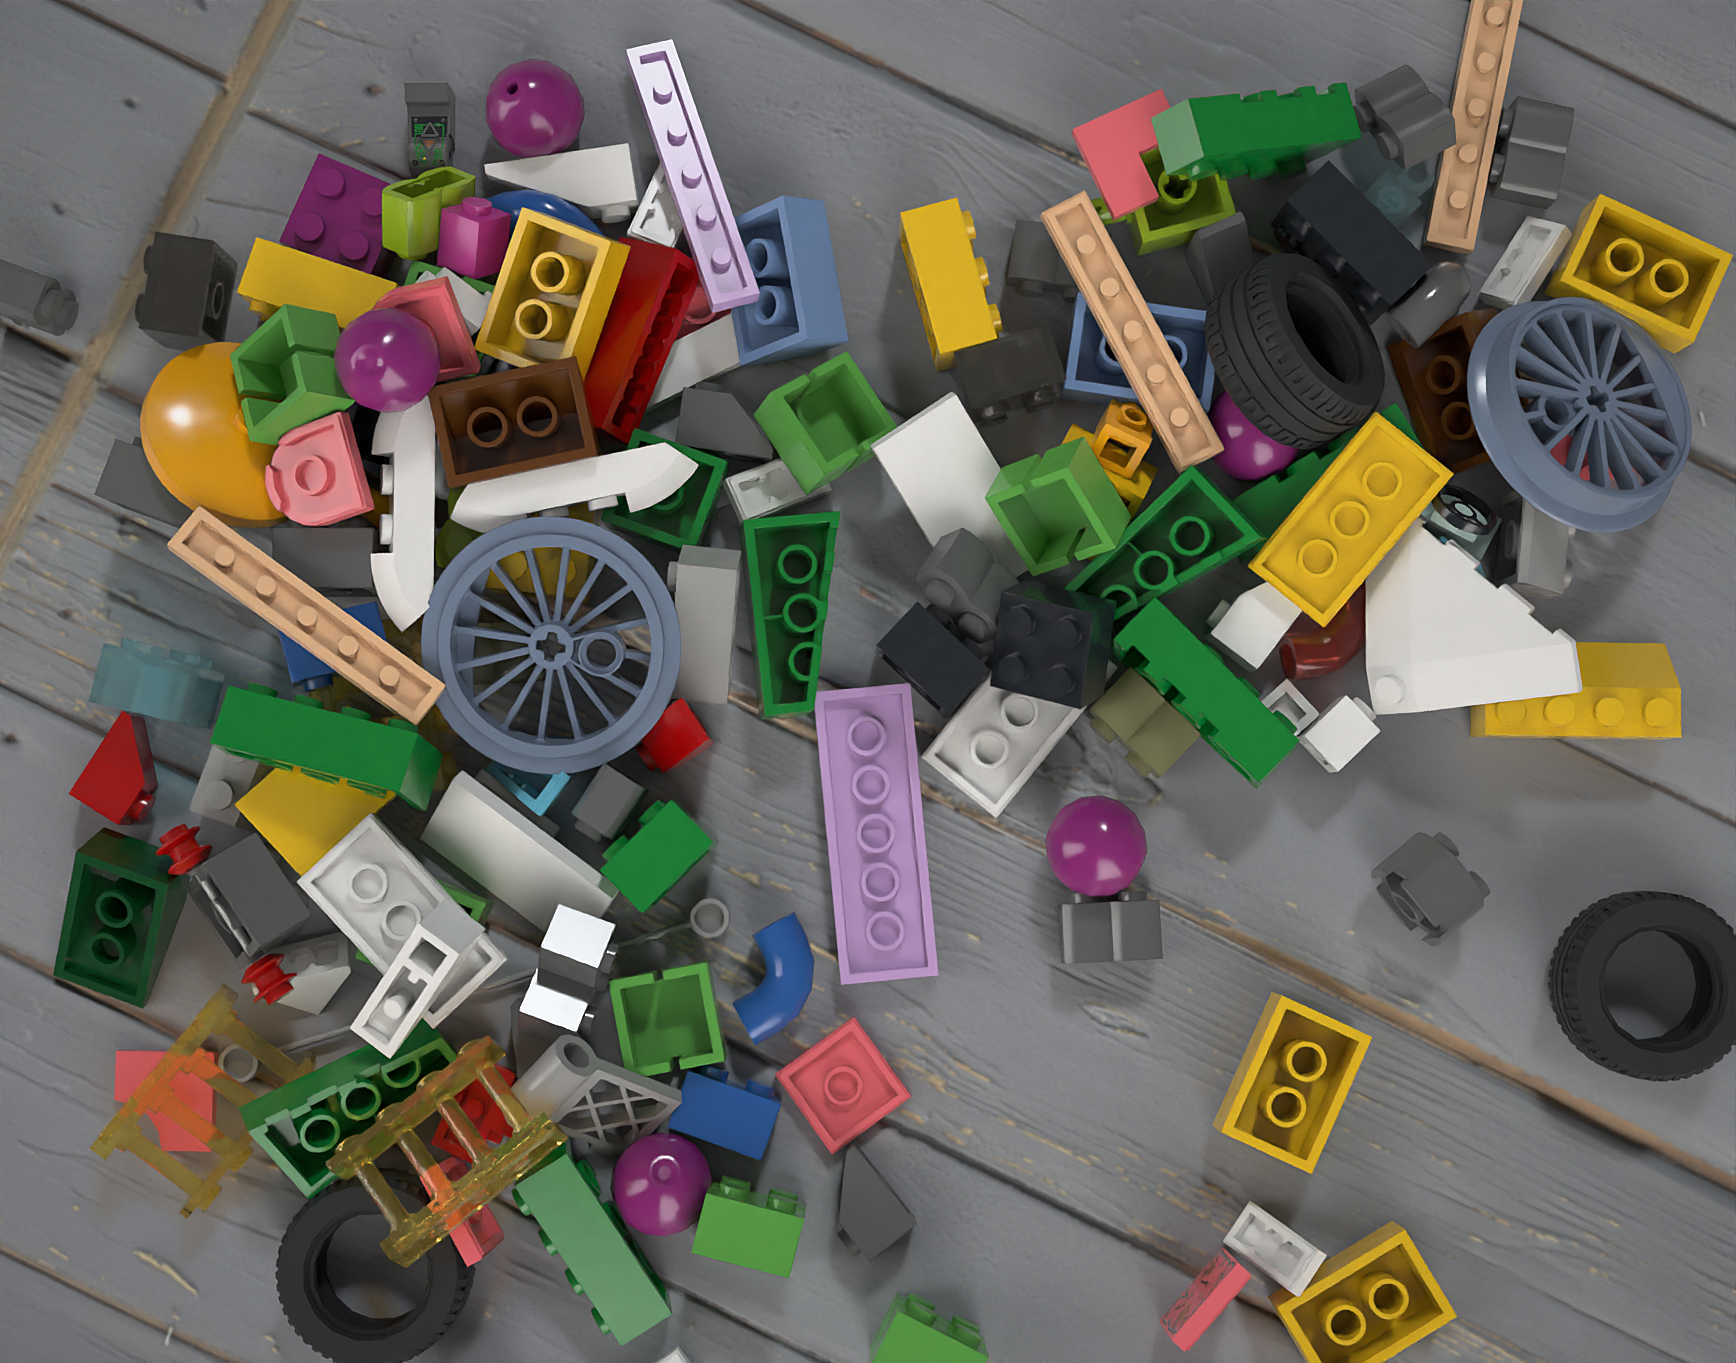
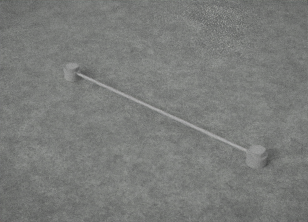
M707 898L699 901L693 907L689 921L615 944L620 945V950L691 927L702 937H717L727 929L730 923V912L722 901ZM537 968L482 984L471 995L535 975ZM352 1024L264 1052H260L254 1045L247 1042L232 1044L226 1047L220 1054L218 1060L219 1071L226 1080L232 1083L246 1082L253 1079L259 1073L263 1059L354 1032L350 1029Z

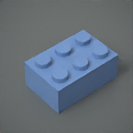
M1078 292L1072 307L1059 399L1106 406L1114 399L1121 403H1135L1144 411L1085 299ZM1145 302L1204 412L1207 414L1210 410L1215 369L1205 339L1204 325L1207 311Z

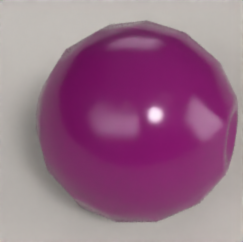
M529 59L509 65L495 77L486 97V122L498 144L519 158L525 159L559 154L570 148L579 136L585 117L584 98L569 73L547 60Z
M392 307L370 309L349 322L338 337L334 353L336 376L344 391L360 405L383 413L405 411L421 402L436 384L441 367L439 345L430 328L416 316Z
M1226 390L1217 396L1206 414L1224 447L1221 453L1211 457L1218 469L1235 479L1253 482L1267 480L1275 474L1279 475L1284 472L1300 452V448L1279 444L1264 435L1238 409Z
M1102 795L1080 797L1064 806L1054 818L1045 839L1047 860L1056 877L1072 891L1090 897L1113 895L1130 886L1140 871L1147 855L1146 833L1136 814L1121 801Z
M657 1133L640 1138L622 1152L613 1167L610 1190L615 1208L628 1225L643 1234L664 1237L683 1232L700 1219L708 1188L713 1186V1180L708 1162L695 1144L679 1135Z

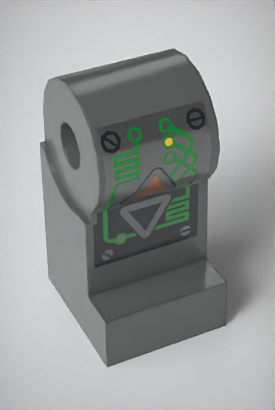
M404 83L405 103L408 112V163L411 177L417 178L422 173L435 168L453 167L456 96L448 83Z

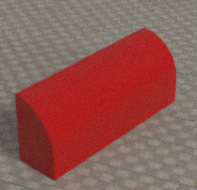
M620 237L618 242L631 246L586 373L584 386L590 403L597 437L628 445L634 428L638 429L700 277L695 262L677 248Z

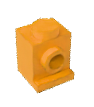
M1112 399L1095 429L1090 447L1102 467L1130 480L1151 444V434L1154 427L1139 405L1131 402L1121 403ZM1110 439L1129 448L1127 457L1105 447L1104 445L1107 440Z

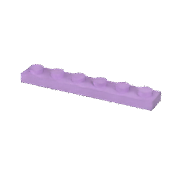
M668 40L627 49L625 60L711 312L714 313L758 302L760 292L673 41Z

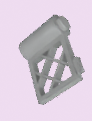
M566 1034L561 1035L502 1097L500 1105L505 1120L516 1130L534 1133L544 1126L587 1142L588 1149L613 1158L616 1154L621 1155L625 1149L640 1138L649 1136L682 1103L681 1090L597 1058L593 1049L584 1040L575 1035ZM600 1079L620 1087L599 1092H593L592 1087ZM647 1098L659 1101L656 1105L635 1108L633 1104L635 1100ZM625 1103L627 1109L600 1114L598 1107ZM589 1108L592 1116L577 1119L566 1116L568 1112ZM632 1125V1129L624 1137L606 1131L607 1128Z

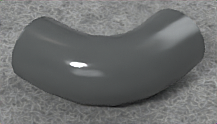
M1450 261L1437 262L1384 312V316L1390 326L1403 340L1414 348H1419L1467 299L1471 289L1470 276L1457 263Z

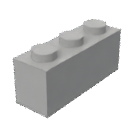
M682 545L678 562H669L667 589L668 591L675 592L674 606L681 633L680 669L670 699L679 700L683 698L687 701L727 705L732 682L742 553L740 550Z

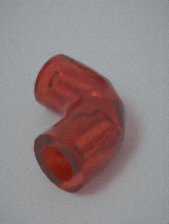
M1365 580L1325 628L1319 625L1308 631L1286 633L1282 636L1279 654L1282 671L1286 679L1290 682L1310 680L1339 671L1362 650L1366 642Z

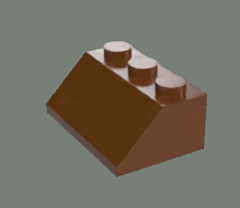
M1496 308L1469 311L1447 320L1419 348H1414L1405 340L1387 347L1422 447L1427 453L1454 473L1453 476L1493 463L1480 440L1472 418L1467 391V372L1474 343L1486 324L1497 315ZM1515 367V376L1521 379L1517 367ZM1518 396L1522 408L1529 404L1528 398Z
M576 356L433 386L428 392L449 488L462 489L466 488L468 484L601 456L593 415Z

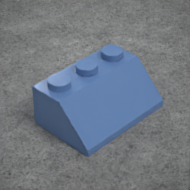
M783 195L735 217L734 219L760 292L758 302L731 308L740 366H751L812 356L849 342L824 201Z

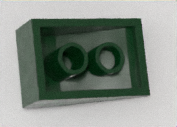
M103 827L76 851L53 976L143 1009L148 1004L186 902L188 893L186 887L190 883L188 873L185 875H170L168 870L174 862L169 855L157 856L155 854L160 847Z

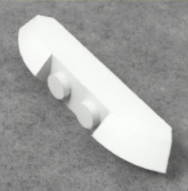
M428 395L421 402L405 411L381 412L375 427L372 443V454L389 458V465L382 464L380 471L381 494L389 495V514H381L379 528L380 544H388V553L370 554L371 570L380 601L391 620L401 632L408 628L430 607L428 600L434 588L435 424Z
M664 442L467 485L459 497L450 519L472 530L486 533L501 525L531 518V515L539 513V517L570 516L568 507L587 503L589 511L618 506L617 496L621 495L626 496L631 513L650 507L670 496L691 477L699 465Z

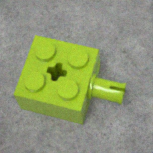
M1159 147L1140 155L1158 192L1159 198L1156 202L1113 221L1102 197L1090 200L1104 226L1121 221L1128 225L1136 257L1190 243L1197 230L1236 214L1227 180H1220L1218 174L1195 181H1190L1188 175H1166ZM1168 185H1171L1174 192L1182 191L1179 199L1174 198L1172 194H1166L1165 189Z

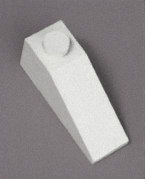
M628 143L484 165L486 176L492 187L504 191L532 189L554 194L578 207L587 217L592 219L602 218V221L605 223L626 221L631 218L630 213H637L640 206L633 157Z
M1266 582L1234 598L1230 604L1222 599L1205 621L1211 626V629L1204 638L1250 673L1260 667L1302 610Z
M445 898L418 923L350 1029L390 1059L463 964L485 931V928Z

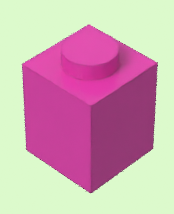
M477 197L464 198L462 204L442 208L437 265L472 279L500 272L508 250L511 214L492 207V202Z

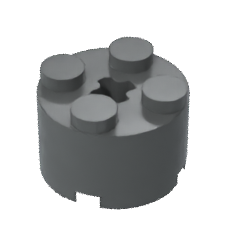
M1418 832L1371 871L1372 878L1381 877L1383 882L1376 889L1385 904L1402 924L1410 931L1419 926L1428 933L1422 940L1431 946H1439L1484 907V898L1490 894V889L1478 874L1473 871L1468 872L1456 858L1459 855V851L1446 835L1438 832L1434 837H1431L1425 833Z

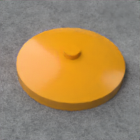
M217 342L191 348L173 358L163 367L148 390L142 405L140 415L141 440L154 473L168 491L181 503L193 511L198 506H201L226 525L242 528H264L288 522L291 519L282 512H279L272 504L265 484L266 466L270 465L273 454L278 446L249 440L241 401L246 397L282 403L283 401L239 394L230 354L242 343Z

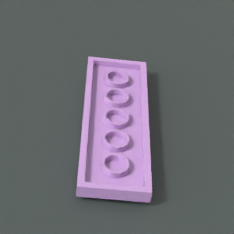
M910 683L816 692L815 717L841 985L939 975Z

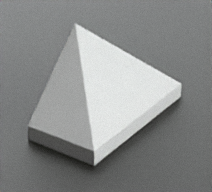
M343 931L280 946L264 955L266 956L270 953L284 954L285 958L280 964L284 974L297 973V976L290 981L294 990L277 1002L316 1015L320 1014L351 973L350 939ZM252 983V990L256 996L259 990Z

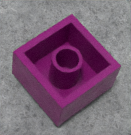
M319 153L279 242L283 246L385 279L397 253L383 247L382 191L391 184Z

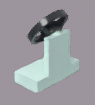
M1445 484L1421 512L1428 519L1423 526L1437 539L1443 536L1447 540H1454L1479 562L1502 521L1479 497L1461 487Z

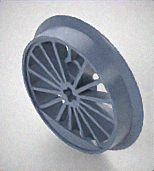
M1563 297L1550 301H1531L1511 306L1492 318L1478 335L1468 364V400L1480 440L1492 462L1507 482L1525 500L1544 514L1563 524L1585 531L1603 533L1623 531L1643 523L1654 515L1665 502L1674 480L1686 463L1692 437L1691 414L1685 390L1674 366L1658 343L1635 321L1601 302L1579 297ZM1541 329H1547L1551 340ZM1522 339L1538 357L1521 347ZM1595 347L1599 349L1597 358L1595 353ZM1613 361L1620 369L1607 381ZM1515 367L1540 383L1518 379L1515 376ZM1625 376L1633 385L1632 388L1612 391ZM1518 396L1533 399V401L1522 408ZM1640 398L1643 406L1624 401ZM1641 423L1648 424L1649 428H1647ZM1566 435H1569L1573 439L1565 466H1563L1551 455L1550 451ZM1586 449L1590 482L1583 480L1579 476ZM1632 467L1642 477L1643 481L1641 484H1639ZM1609 468L1619 490H1614L1610 486Z
M544 516L521 519L494 528L472 541L456 555L439 577L428 600L430 607L425 611L421 632L423 669L446 685L444 692L435 703L451 727L468 744L485 756L506 766L532 773L560 774L562 771L565 773L584 771L600 766L604 762L607 763L624 754L644 738L663 714L673 694L681 662V633L677 612L670 593L655 568L636 548L618 535L595 524L566 517ZM537 547L563 548L553 617L534 548ZM572 549L598 559V562L563 620V606ZM522 550L525 551L543 619L502 567L500 559ZM605 564L615 570L627 582L625 586L574 624H571ZM491 569L533 624L484 596ZM631 590L638 597L646 615L576 632ZM481 606L529 634L478 627ZM648 624L651 636V652L626 649L625 642L617 631ZM551 632L557 633L558 642L566 646V648H561L555 656L549 654L548 646L541 644V640H546ZM477 636L528 644L475 658ZM596 639L610 641L616 650L615 660L609 664H599L594 661L589 654L590 643ZM530 654L528 658L478 695H475L474 667ZM624 658L643 660L650 663L643 687H639L615 673ZM535 662L537 664L505 720L499 721L481 705V701ZM566 667L607 719L608 725L588 734L583 732ZM545 668L546 676L538 735L532 736L511 728V723L542 670ZM555 669H557L575 736L572 738L551 739L546 736ZM581 669L591 675L602 676L633 694L636 698L635 701L620 716L615 715Z

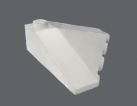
M1422 514L1416 518L1365 579L1366 671L1375 715L1448 709L1578 693L1583 690L1576 641L1561 628L1552 634L1530 616L1535 609L1533 605L1506 583L1499 588L1490 583L1476 571L1481 564L1477 559L1454 540H1448L1443 544L1423 527L1428 519Z

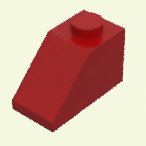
M680 698L664 710L657 723L641 739L642 743L635 747V749L651 772L659 767L663 774L668 775L713 745L714 741L689 703Z
M122 710L68 793L117 825L132 826L135 821L141 822L155 803L156 798L152 794L158 786V780L144 717L135 712Z

